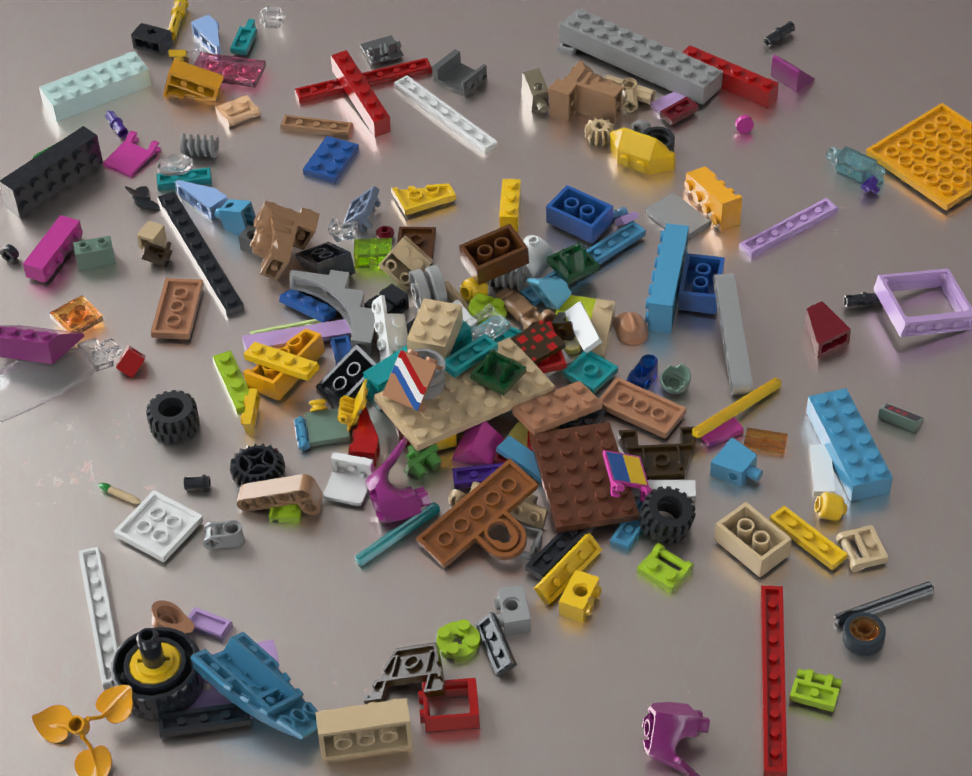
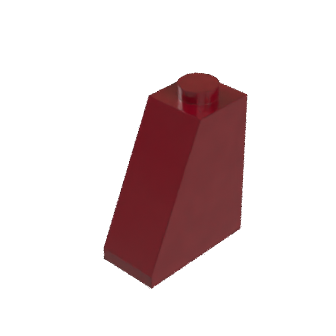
M823 301L806 309L805 323L817 358L849 343L851 329Z

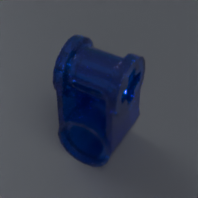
M651 354L642 356L634 369L630 371L627 381L645 390H649L651 384L658 376L657 357Z

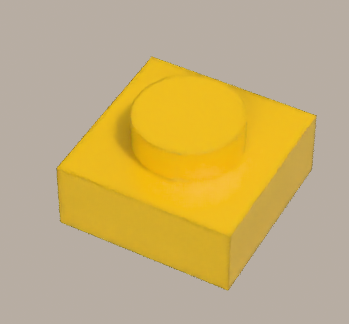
M169 50V57L184 61V58H189V52L187 50Z

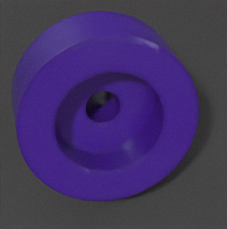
M872 175L860 188L865 193L871 190L874 194H877L880 191L876 186L879 180L875 175Z

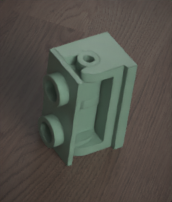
M111 236L73 242L79 271L116 264Z

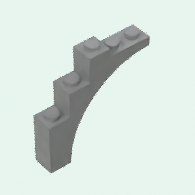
M291 270L289 275L290 289L314 295L333 306L349 326L352 337L351 349L357 344L371 356L376 332L374 328V313L371 308H363L364 291L348 289L349 272L330 270L329 275Z

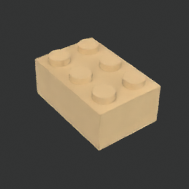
M424 298L406 340L407 352L409 349H430L442 355L444 359L449 357L463 323L462 305Z
M747 502L715 524L714 540L759 577L790 555L792 538Z

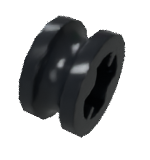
M7 244L0 251L2 258L9 263L14 262L19 257L18 250L10 244Z

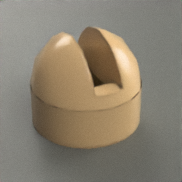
M453 489L448 496V502L453 506L466 495L459 490Z

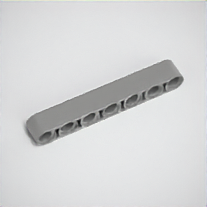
M734 273L714 275V290L732 396L747 395L753 391V381Z

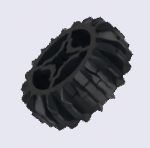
M255 443L252 447L247 445L246 449L240 448L239 453H234V457L230 462V474L233 482L239 488L247 483L284 477L286 466L283 455L279 453L277 448L273 449L271 445L266 447L264 443L257 446Z

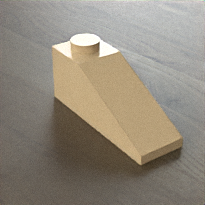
M596 298L591 321L602 343L591 351L605 358L615 319V301Z

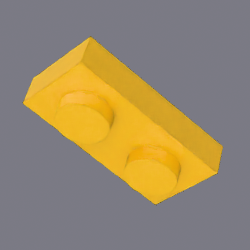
M249 388L248 395H245L244 407L246 408L245 413L241 414L240 420L245 432L253 434L260 403V395L258 389Z

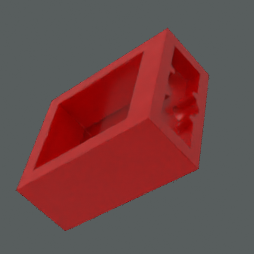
M476 678L444 680L446 695L431 698L426 697L424 693L426 682H422L423 691H418L419 705H424V710H419L420 724L425 723L426 732L480 728ZM468 696L470 713L430 716L429 699Z

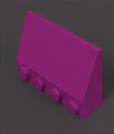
M0 325V357L53 364L84 338V333L24 325Z

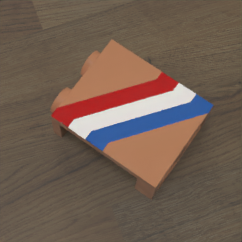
M409 349L408 352L400 350L382 396L417 411L425 412L427 405L422 402L436 369L442 371L443 367L437 365L438 360L428 356L426 359L419 357V352Z

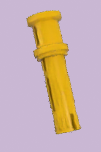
M187 0L174 1V7L171 10L172 18L168 30H171L172 40L176 39L181 20L185 18V10L189 6Z

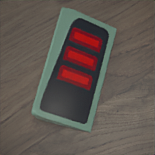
M888 403L881 406L878 413L879 419L916 433L924 420V417Z

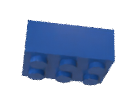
M566 185L546 206V223L593 244L613 223V205Z
M686 254L679 289L678 310L717 314L718 308L713 278L714 275L724 274L725 257Z

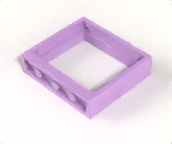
M949 268L878 275L874 291L900 337L972 330V307ZM941 287L955 312L906 317L892 292Z

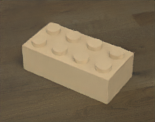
M407 698L392 699L378 703L371 702L358 706L350 705L344 708L325 709L315 712L322 760L413 747Z

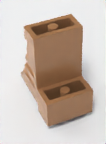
M581 60L576 66L572 67L568 76H565L563 80L557 79L553 85L549 86L548 106L551 117L569 122L575 113L578 112L597 119L603 118V120H609L610 123L615 124L622 115L623 86H619L615 81L606 80L601 75L593 73V70Z
M265 200L254 219L253 228L256 230L254 232L255 236L250 243L252 252L263 258L260 266V275L278 280L289 263L292 248L296 247L304 250L315 234L320 216L319 213L303 207L300 212H296L293 209Z

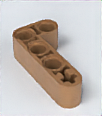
M300 474L243 484L240 487L236 505L242 511H255L298 504L304 513L317 515L320 512L323 492L312 476Z

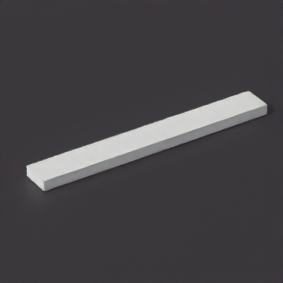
M408 75L394 82L395 89L483 154H487L498 147V141Z
M98 546L80 550L78 553L103 689L113 687L110 678V666L112 657L118 648L101 552ZM123 672L120 677V683L125 682Z

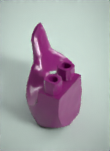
M405 437L394 448L386 461L365 480L377 519L380 523H389L422 513V507L431 504L429 495L423 486L413 490L411 486L398 488L389 482V471L397 462L407 444L408 439Z
M675 702L653 703L647 709L649 713L643 718L642 724L644 735L648 737V740H643L647 755L666 766L681 771L687 776H700L682 758L676 755L675 749L678 742L685 737H697V732L708 733L710 719L703 717L701 710H694L689 704Z

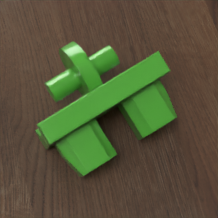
M433 444L426 450L423 448L419 451H416L412 445L408 447L409 453L405 456L408 462H406V468L403 470L406 476L411 473L419 480L427 473V470L423 467L425 463L432 470L440 466L442 460L437 454L438 447L436 444Z

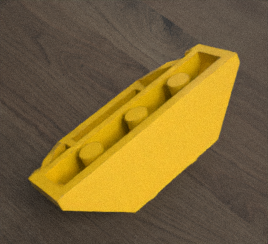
M625 127L610 133V149L618 164L648 175L671 171L676 168V154L670 151L658 139Z

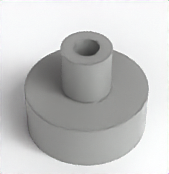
M642 119L632 123V130L643 133L651 127L649 121L645 122Z

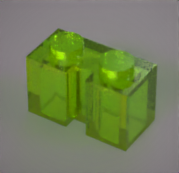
M392 238L354 239L353 255L355 268H370L371 264H377V268H380L378 265L393 249Z

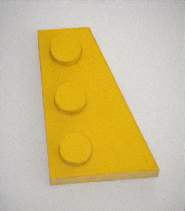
M449 183L427 185L425 188L416 189L415 186H408V189L398 190V187L391 188L392 194L405 216L456 200V194Z

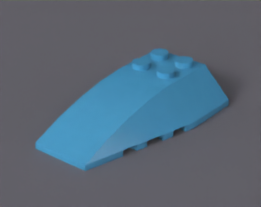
M245 632L232 636L224 650L212 655L208 650L204 649L191 656L194 669L203 679L212 684L220 694L261 722L301 740L318 731L315 713L318 710L311 702H305L302 698L303 692L299 688L295 689L290 684L291 678L286 672L282 674L278 669L279 663Z

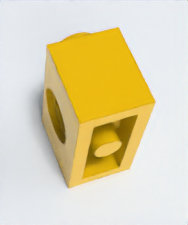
M575 569L559 600V615L583 623L586 616H590L593 611L594 600L599 599L601 595L600 577Z

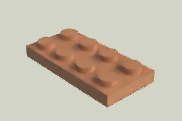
M165 278L151 329L152 338L190 339L204 286L203 280Z
M616 377L599 398L602 402V410L664 439L669 436L686 414L685 407L619 377Z
M578 381L512 407V414L535 436L540 432L550 430L602 409V402L584 384Z

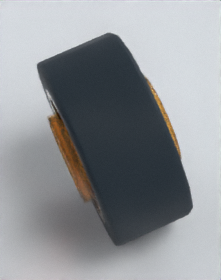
M866 612L855 613L848 617L844 623L842 640L845 647L851 652L864 656L872 655L881 650L884 645L886 627L883 621L876 615Z

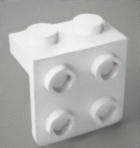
M333 452L331 457L333 472L324 490V499L356 506L363 505L368 493L365 480L374 472L373 460Z

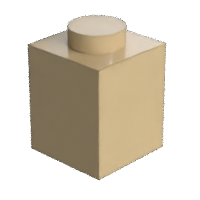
M148 221L137 234L139 248L144 249L147 241L162 246L167 240L164 225Z

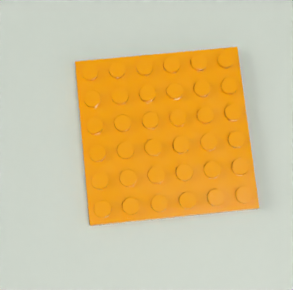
M943 103L866 149L868 157L945 210H948L972 194V122Z

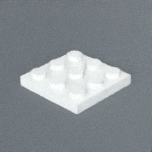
M153 490L114 530L115 537L165 562L204 520L203 515Z

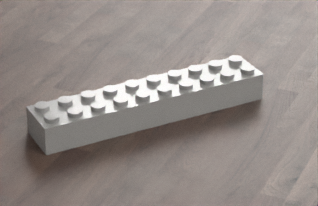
M577 9L559 24L560 42L672 92L675 91L701 105L722 87V70L589 13L586 10Z

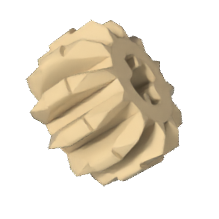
M595 118L594 121L589 120L584 128L586 141H589L590 145L595 144L596 147L598 145L610 144V133L614 131L613 124L609 120H603V118Z

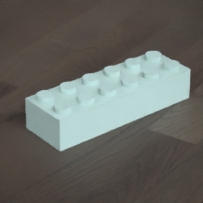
M133 51L54 82L47 83L39 88L43 104L55 121L58 122L152 86L148 67L137 53Z

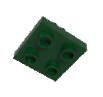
M580 241L547 257V264L567 284H571L600 270V264L586 251L585 246H581Z
M491 349L490 354H486L485 359L470 373V379L504 396L526 373L527 367Z

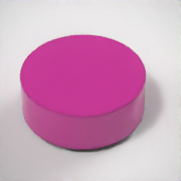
M742 115L736 119L735 126L738 132L745 134L753 129L754 122L750 116Z

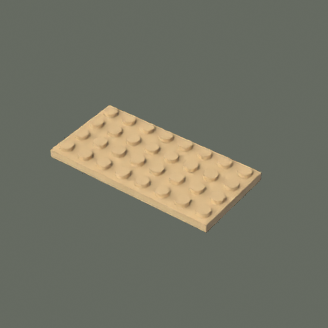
M510 338L498 342L499 345L496 352L513 359L527 368L526 373L504 396L470 379V373L482 362L480 361L455 378L445 371V388L436 398L423 400L422 403L427 405L425 412L417 411L382 396L383 391L374 395V401L405 438L408 439L416 451H419L506 413L516 405L552 392L555 385Z

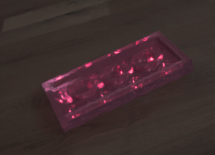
M200 52L194 66L223 75L222 83L256 88L266 68V61Z

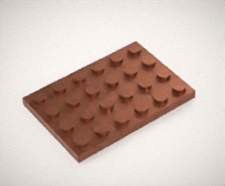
M610 422L544 431L535 436L532 433L530 434L531 446L556 533L638 520L639 512L631 487L624 486V491H619V498L611 496V483L602 452L607 450L619 453V449Z

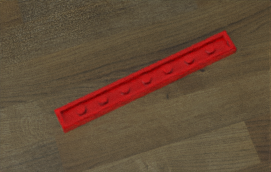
M428 58L363 72L362 74L370 87L395 82L406 75L412 78L433 72ZM338 79L294 89L299 104L346 93Z

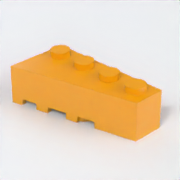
M706 166L686 173L685 189L692 194L695 202L699 203L703 212L710 217L713 225H716L720 231L740 225L741 195H735V191L731 187L726 188L725 182L723 180L718 181L717 175Z
M306 328L286 342V346L276 348L315 362L326 351L321 334ZM256 364L257 366L251 370L248 368L243 371L248 389H258L260 394L278 401L300 379Z

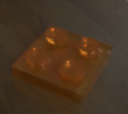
M83 295L50 312L51 319L63 331L82 333L104 321L101 313Z

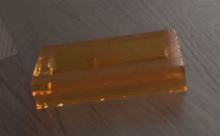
M747 427L744 446L749 449L784 454L788 434Z

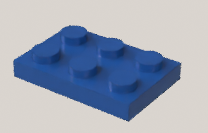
M326 136L304 166L303 174L336 183L359 151V144Z

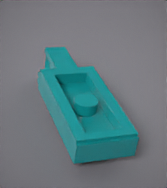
M248 19L245 27H239L230 47L232 54H248L257 35L254 19Z

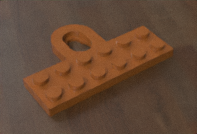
M509 458L416 537V541L444 569L475 542L498 560L514 559L524 551L527 545V536L524 527L510 512L539 488L538 484ZM498 525L505 526L511 535V540L507 543L493 540L488 535L489 531Z

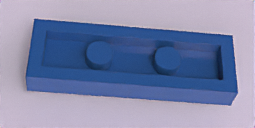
M290 289L279 295V302L322 323L336 316V309L315 300L313 297L302 294L298 290Z

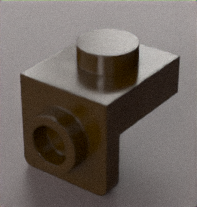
M147 241L141 259L163 267L165 261L170 260L173 250H170L171 242L168 241L164 248Z
M558 312L555 319L552 320L555 333L562 340H573V322L566 320V312Z

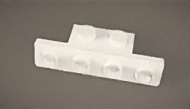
M380 295L372 303L380 361L406 346L408 337L405 314H388L384 295Z

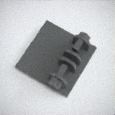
M392 35L360 44L371 65L404 56L400 49V41L394 40Z

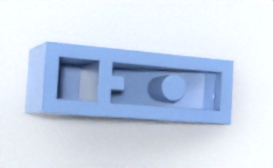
M208 14L192 21L193 36L218 61L222 60L217 20Z
M180 180L175 182L177 195L211 221L216 219L214 215L216 208H221L228 200V197L216 188Z

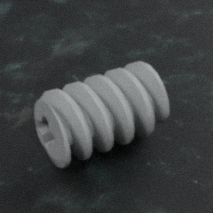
M182 133L180 141L181 153L184 156L190 154L192 157L196 155L198 157L203 155L210 157L211 155L212 158H216L219 153V137L215 141L213 135H210L209 140H207L206 135H203L202 140H200L199 134H196L195 139H193L192 134H189L188 139H186L185 133Z
M521 267L518 268L517 272L514 270L488 281V286L493 287L495 284L496 288L503 286L504 289L510 286L511 290L517 288L518 291H522L527 282L528 269L526 268L524 273H522Z

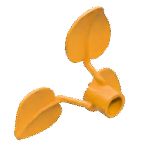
M118 685L102 692L95 704L96 709L102 713L101 715L83 718L79 715H72L66 706L53 705L32 715L33 723L41 736L52 743L65 741L69 732L79 736L84 741L89 750L81 751L75 759L74 767L78 776H108L112 767L110 751L103 745L93 748L85 735L90 730V721L106 717L107 721L113 724L124 722L130 716L133 709L132 688L129 685Z

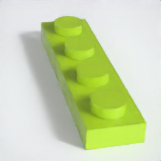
M232 351L212 356L236 413L245 412L244 398L245 395H248L249 389Z

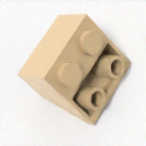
M405 235L378 266L407 291L410 288L409 271L421 269L424 272L425 268L433 262V259Z

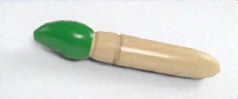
M108 483L98 484V487L105 493H109L132 504H140L141 502L136 496L112 487Z

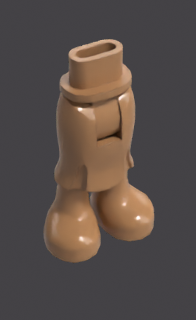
M506 288L497 294V298L505 302L504 307L506 311L514 316L520 325L524 326V330L541 320L543 322L551 321L552 323V320L556 317V314L550 309L540 313L537 307L533 306L523 295L515 290Z

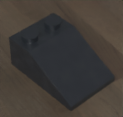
M325 242L295 253L298 261L310 273L329 275L330 270L349 272V278L350 275L356 273L351 252L331 242Z
M356 344L315 387L335 408H339L341 397L346 395L353 399L356 398L364 382L363 372L377 363Z

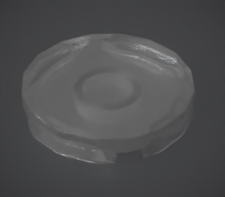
M172 154L168 159L161 158L157 162V171L162 175H180L193 168L192 158L189 159V156L185 154Z

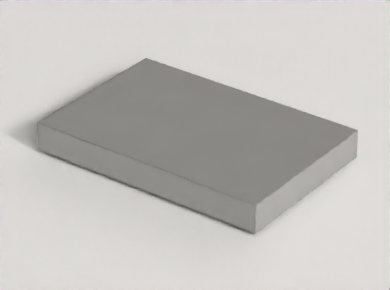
M674 192L645 210L648 216L664 228L666 223L689 226L688 239L711 225V220Z

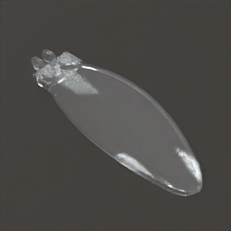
M96 338L73 346L53 364L15 360L0 368V423L56 398L84 381L95 371L98 372L113 367L114 360L112 358L121 354V347L116 346L117 343L112 338L104 340L101 344Z

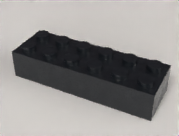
M82 126L0 180V187L6 208L20 218L103 163L97 134Z

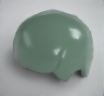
M681 363L678 366L669 365L661 373L660 384L663 390L670 394L683 393L688 389L691 381L689 368Z

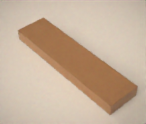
M284 115L280 129L281 131L349 139L353 130V123Z

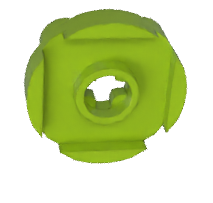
M477 293L471 299L467 309L469 314L475 318L476 323L482 327H487L492 319L503 323L507 315L506 308L504 307L505 302L502 299L482 293Z
M461 619L450 622L437 630L436 643L440 648V655L446 659L449 657L454 659L455 662H463L476 655L481 643L480 634L476 627L471 625L468 620ZM455 639H462L461 644H458V642L453 643Z

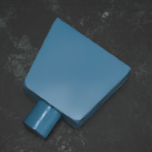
M229 199L221 208H216L214 213L216 218L221 219L224 229L237 236L248 225L253 226L256 217L251 201Z
M731 438L711 461L710 476L741 486L748 478L758 482L763 475V470L756 467L757 455L734 438Z

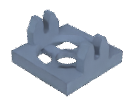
M373 186L351 201L343 222V228L349 230L354 226L357 230L364 233L367 232V228L372 229V222L367 217L375 210V206L380 207L381 204L377 198L380 190L376 186Z

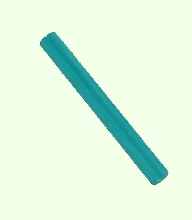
M432 502L421 510L422 513L410 517L355 555L356 563L359 566L366 564L438 514L440 506L436 502Z

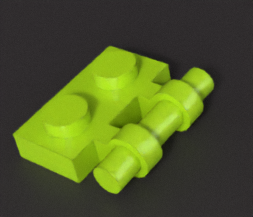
M798 668L789 701L834 712L840 690L838 688H841L843 680L834 678L832 674L823 675L815 673V670L812 669L803 670Z

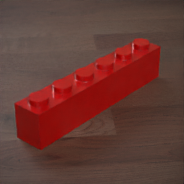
M691 45L682 52L687 56L722 70L721 89L767 109L778 98V82Z
M345 50L331 55L333 73L373 136L378 137L391 132L389 114L348 51Z

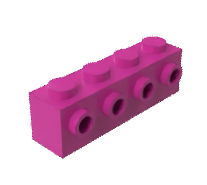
M61 215L58 217L24 261L23 267L27 278L45 283L48 281L57 267L64 261L66 255L72 251L73 242L81 239L83 230L80 220Z

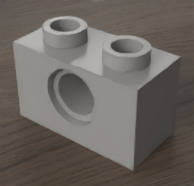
M516 585L497 588L498 597L494 598L495 609L500 610L498 621L501 628H504L505 636L531 632V619L524 586Z

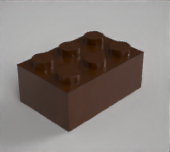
M511 224L459 245L461 262L478 285L529 264L528 247Z

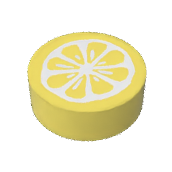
M574 336L573 340H563L566 345L563 350L566 354L575 355L580 352L581 345L577 337Z

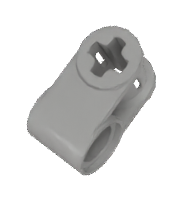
M237 520L208 522L204 525L206 537L203 540V546L209 550L237 548L245 541L241 523Z

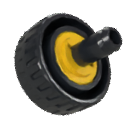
M168 627L144 628L127 638L115 651L110 666L112 686H131L133 692V709L131 714L142 719L158 720V714L187 710L199 698L205 685V679L194 669L191 661V656L200 650L190 636L177 629ZM123 672L125 682L120 683V677Z

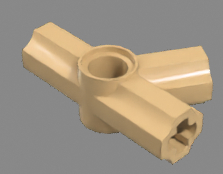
M608 74L604 78L606 80H613L617 85L623 86L622 109L627 113H633L638 109V101L651 105V102L656 97V91L637 85V81L633 78L623 80Z

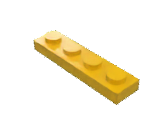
M254 342L243 353L244 359L306 381H309L320 369L318 362L258 342Z
M785 505L769 517V521L829 569H835L847 559L845 551Z
M590 533L585 534L533 588L545 605L551 604L565 590L575 569L583 571L602 551Z

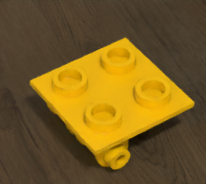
M367 379L364 380L355 399L346 395L340 398L337 419L340 423L347 425L348 432L352 425H356L359 418V410H363L366 406V396L369 390L366 387Z

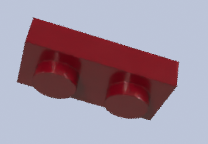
M685 97L661 110L660 117L670 125H673L697 112L699 105L690 98Z

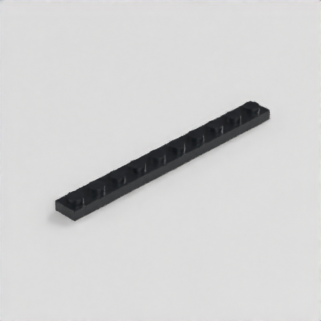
M175 191L158 196V203L226 316L245 310L243 302Z

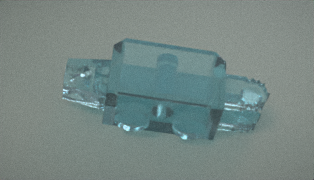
M847 146L842 150L831 147L826 152L825 158L835 164V173L859 184H863L869 177L875 175L879 180L877 185L883 184L884 178L882 176L885 175V168L878 165L877 160Z

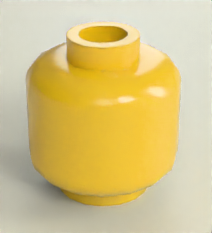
M470 277L461 283L460 294L469 303L477 293L488 295L487 282L478 285L473 277Z
M824 492L816 498L814 511L817 512L821 519L838 521L842 516L846 515L847 504L844 502L842 495Z

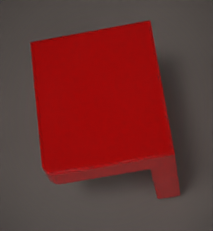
M128 345L116 363V369L133 378L144 362L145 355Z

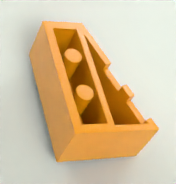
M174 59L168 72L162 97L176 95L178 98L187 96L194 97L195 100L216 101L224 76Z

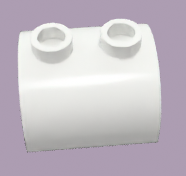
M529 235L523 239V242L528 247L529 264L522 266L521 270L524 273L527 268L528 278H538L549 267L547 257L554 253L549 244L542 238Z

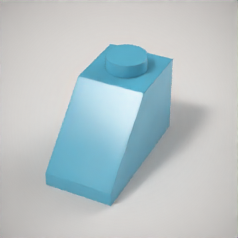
M551 277L527 279V283L548 308L558 310L572 294L568 289V284L563 279Z

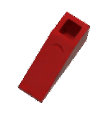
M365 406L361 410V414H359L356 423L358 425L357 429H353V444L349 445L348 455L372 459L373 466L377 467L380 455L379 437Z

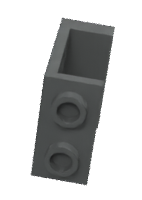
M456 49L432 66L434 81L464 97L487 80V65L483 64L477 70H474L462 64L460 51Z

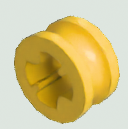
M317 399L310 401L309 405L312 406L310 412L328 410V407L325 406L327 400Z

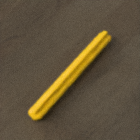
M774 377L692 429V435L697 439L703 437L781 388L782 381Z

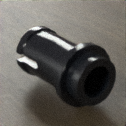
M205 474L202 477H184L185 490L203 489V491H206L211 487L210 476Z

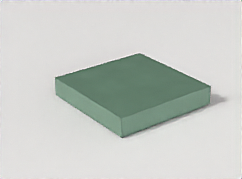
M339 408L305 413L310 447L350 441L347 425L340 423L337 419Z

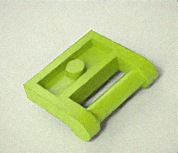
M657 543L652 552L637 566V573L672 593L692 572L694 564L690 561L682 560L667 551L665 546ZM660 556L681 568V570L677 571L658 558Z

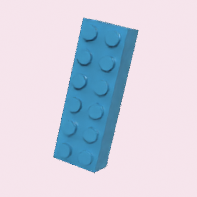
M666 223L665 231H661L660 242L662 244H658L657 255L659 257H655L654 268L656 270L652 271L651 277L653 284H649L648 295L651 296L646 298L645 309H649V311H646L645 322L648 323V331L672 332L686 254L688 253L689 226Z
M847 388L808 396L806 414L821 444L825 445L832 459L833 468L850 502L890 494L893 477Z

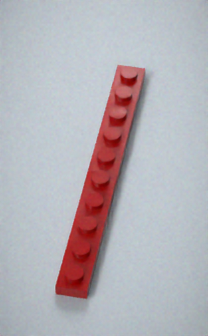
M761 585L763 776H787L783 586Z

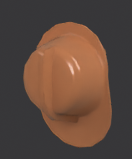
M623 312L614 319L615 330L623 343L634 346L642 344L647 340L649 335L648 328L643 317L638 313Z
M159 600L152 604L153 628L168 627L186 634L194 630V623L174 603Z

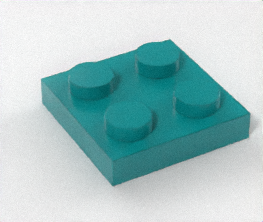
M584 351L562 371V376L573 383L580 381L595 394L618 373V366L592 351L588 353Z

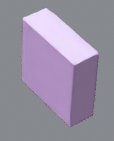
M634 211L614 220L616 226L624 225L639 218V214Z

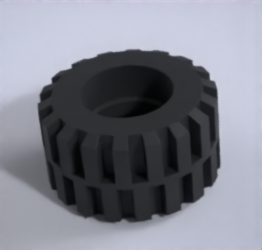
M176 390L171 392L164 391L163 394H157L156 398H152L150 404L147 405L146 415L150 432L159 441L179 443L180 440L185 441L187 437H192L194 435L193 432H197L200 424L197 404L189 393L185 394L181 390L179 392H176Z
M661 486L657 490H651L650 494L648 493L639 511L638 521L640 522V528L644 529L643 533L646 536L650 535L651 540L654 541L656 539L658 543L663 544V542H666L668 545L672 544L673 541L678 543L686 537L694 522L696 508L695 505H691L693 501L691 498H687L685 492L681 493L679 492L680 489L675 488L674 490L671 486H666V489ZM659 511L667 512L675 519H668L662 516Z

